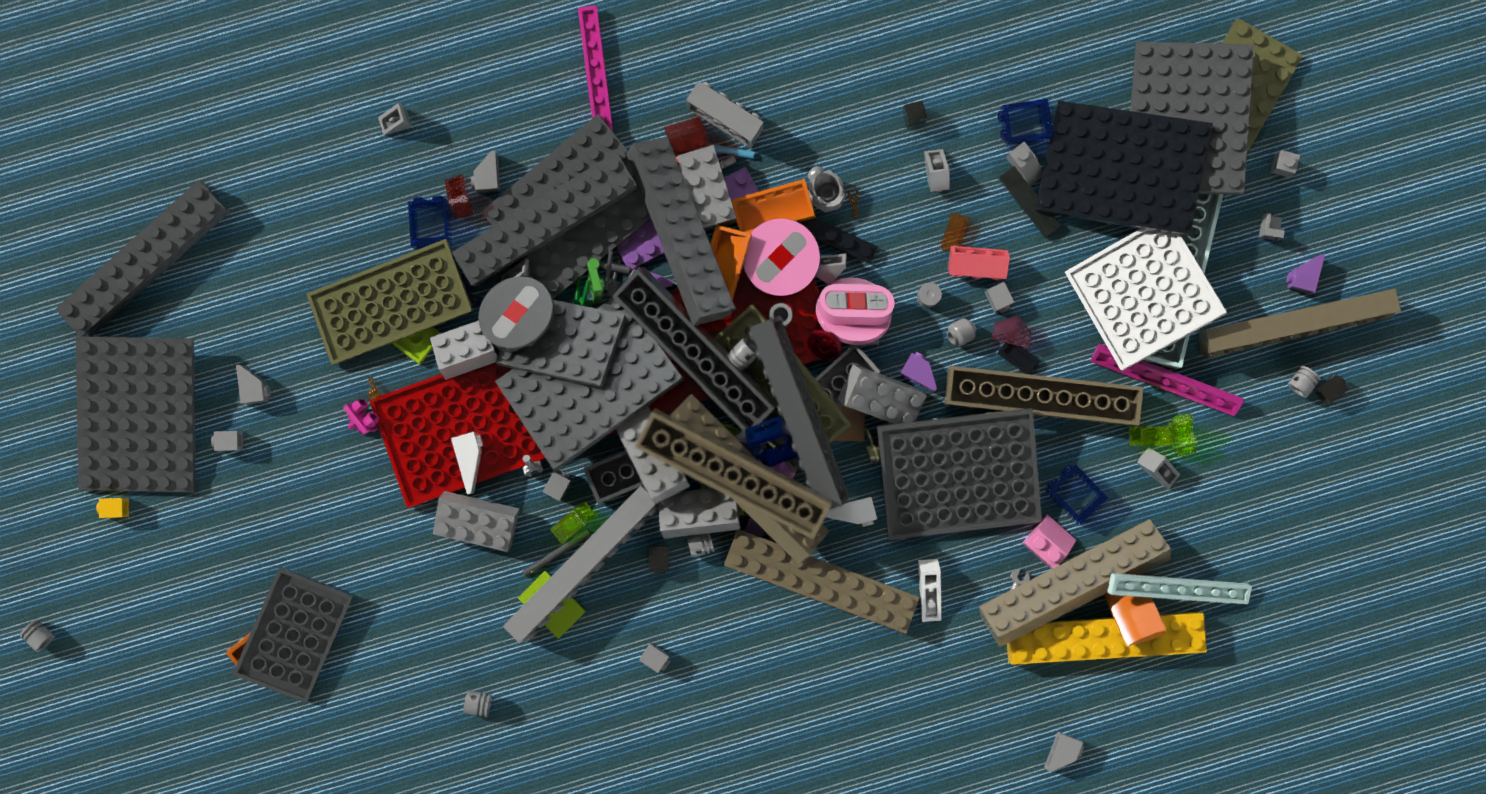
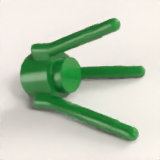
M580 279L576 281L574 304L595 308L593 301L591 303V300L587 299L590 280L586 281L583 297H580V299Z

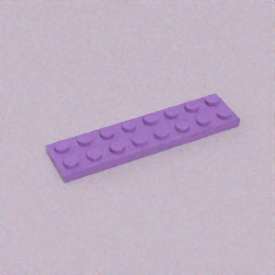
M746 167L724 178L730 200L759 192ZM652 219L617 247L625 265L630 267V271L664 254Z

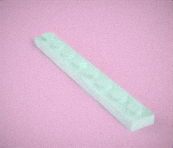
M1111 573L1108 593L1123 596L1248 604L1252 586L1247 583Z

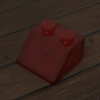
M700 116L664 127L677 162V156L710 146Z

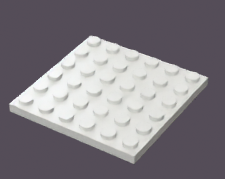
M1139 229L1065 271L1121 371L1227 314L1181 235Z

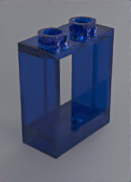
M1048 99L1002 105L1000 111H998L999 123L1002 122L1003 130H1000L1001 140L1005 142V146L1018 145L1023 142L1047 141L1053 137ZM1038 107L1041 133L1012 137L1008 111Z
M433 196L429 200H425L424 197L413 198V201H408L411 247L413 249H421L444 239H448L452 247L449 201L444 196ZM443 207L445 236L419 238L417 209Z
M781 416L745 429L747 446L760 462L768 467L799 457L798 453H795L793 450L792 437L787 434L785 429L786 423ZM779 438L785 441V444L768 450L761 446Z
M1068 464L1061 470L1060 473L1062 475L1058 479L1054 478L1047 484L1048 489L1045 492L1076 524L1081 525L1108 497L1076 464L1071 466ZM1074 472L1096 494L1078 513L1055 492Z

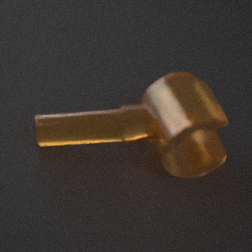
M856 190V197L852 198L850 191H848L847 199L852 204L854 218L859 217L857 209L859 192Z
M370 377L368 380L371 389L367 391V394L374 401L381 396V393L376 388L373 378Z

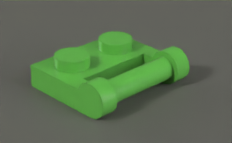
M592 258L588 261L589 272L587 279L590 280V292L593 304L596 305L601 304L605 286L603 278H599L597 272L599 261Z

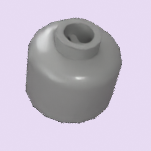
M965 318L959 319L949 325L947 337L953 345L963 346L975 339L976 326L972 321Z

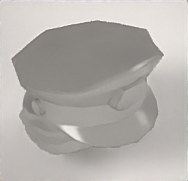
M813 167L808 173V179L810 180L808 189L812 205L824 212L839 209L846 198L842 180L830 170L824 171L822 167Z

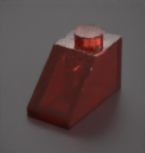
M463 174L445 179L447 199L455 219L474 213Z

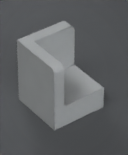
M1271 213L1262 215L1259 238L1275 241L1283 239L1284 230H1280L1282 219L1271 216Z

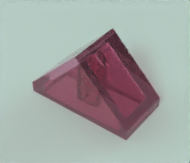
M1019 315L994 323L992 339L1029 348L1032 332Z

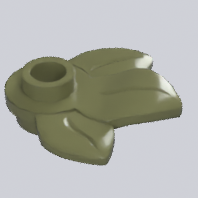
M864 428L867 435L866 439L870 446L866 447L869 460L876 464L880 457L879 446L874 445L873 435L870 434L868 428Z

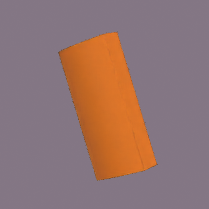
M805 179L731 200L739 231L750 234L759 225L774 219H788L800 223L816 218Z
M716 225L710 246L733 300L752 234Z
M1108 592L1103 594L1127 647L1164 636L1166 628L1151 597L1111 595Z

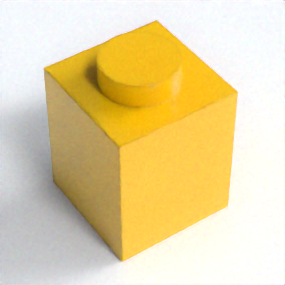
M129 498L99 499L96 507L99 518L129 517Z

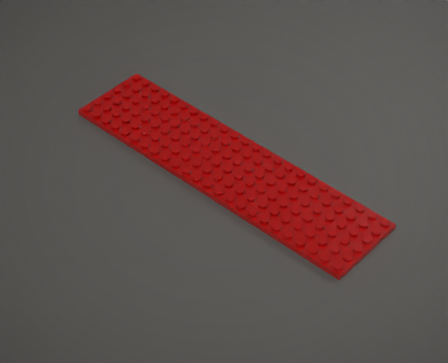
M743 266L732 300L735 306L734 311L728 318L701 324L714 338L752 304L755 305L766 320H769L771 308L778 303L788 305L792 311V320L785 329L795 355L804 365L822 359L811 351L807 342L808 337L814 330H824L816 315V303L820 293L814 278L805 288L794 294L772 295L757 289L748 278ZM679 289L669 291L686 309ZM671 357L674 367L684 380L648 406L651 412L657 409L668 415L673 413L691 394L700 403L712 398ZM492 363L445 380L442 374L369 400L373 413H376L380 418L377 424L407 508L436 499L444 491L452 493L465 488L451 438L471 432H477V435L481 436L483 446H481L482 453L476 484L524 467L526 464L523 461V456L529 455L533 462L546 459L495 382L513 368ZM615 429V430H613L611 433H609L608 435H606L605 437L610 436V435L615 434V433H618V432H617V430Z

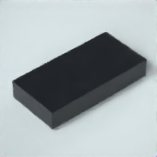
M1010 338L1006 340L997 352L999 356L1023 374H1030L1040 361Z

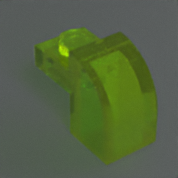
M1191 413L1177 415L1172 418L1171 422H1168V434L1177 457L1196 453L1198 442L1192 431L1194 418Z
M1174 426L1129 427L1130 446H1175Z
M584 501L564 516L550 530L560 543L564 544L597 517V515Z

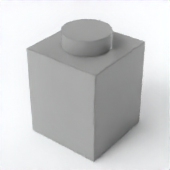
M1284 150L1279 151L1274 155L1270 173L1284 177L1294 175L1300 155Z
M1005 282L984 292L994 313L997 311L1003 313L1011 309L1010 305L1014 303Z
M214 432V436L211 439L214 451H243V432Z
M561 470L558 473L553 471L543 493L558 501H562L572 480L568 479L570 475Z
M650 642L639 661L658 673L660 669L663 671L670 663L667 660L670 655Z

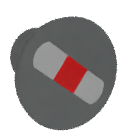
M512 277L495 285L483 299L479 310L480 329L484 336L503 352H515L529 346L542 337L552 321L553 302L546 287L533 278Z

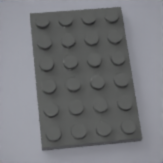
M552 300V321L542 337L531 345L515 352H503L500 350L495 362L499 366L603 388L627 317L625 314Z
M279 567L232 675L307 703L353 595Z

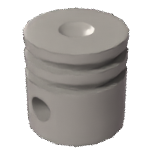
M926 283L917 292V302L925 308L933 307L940 301L942 292L935 283Z
M778 303L771 308L769 319L781 316L784 327H787L792 320L791 308L786 304Z
M743 338L727 354V357L735 367L744 371L757 358L756 351L758 349L748 339Z
M1301 366L1300 370L1297 371L1287 385L1297 395L1307 398L1318 382L1321 381V378L1310 368Z
M710 533L686 536L692 558L705 555V552H715Z
M38 619L28 624L19 635L35 652L44 649L55 637Z
M468 690L464 703V714L476 716L479 714L481 717L483 715L488 717L492 694L487 696V693L482 695L481 692Z

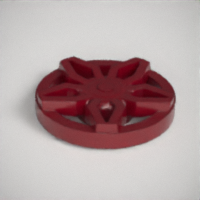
M814 330L808 337L809 348L822 359L835 360L843 350L841 342L831 331Z

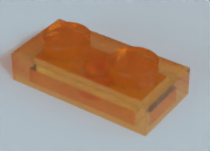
M951 212L939 249L950 252L951 246H961L969 217Z

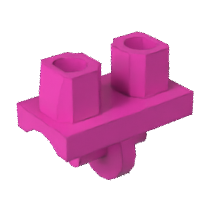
M363 398L356 400L354 403L346 404L343 409L349 415L348 419L351 421L348 428L350 430L357 429L359 433L362 432L364 435L371 431L375 432L378 429L376 424L380 418L376 413H366L365 409L368 407V403Z

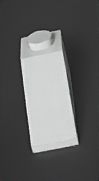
M477 432L451 438L467 494L474 493L482 453L481 446H483L481 436L477 435Z
M872 497L844 503L840 507L829 510L825 516L855 524L862 523L863 527L874 524L873 520H877Z
M938 559L918 560L922 622L941 621V570Z

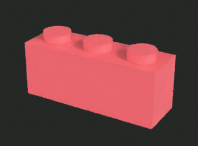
M951 246L948 271L950 275L955 277L971 276L975 279H981L982 277L991 278L992 280L1007 279L1010 260L1008 250Z

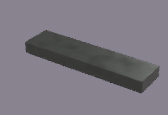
M1015 166L999 177V180L1045 238L1061 226L1053 214L1035 211L1038 195Z

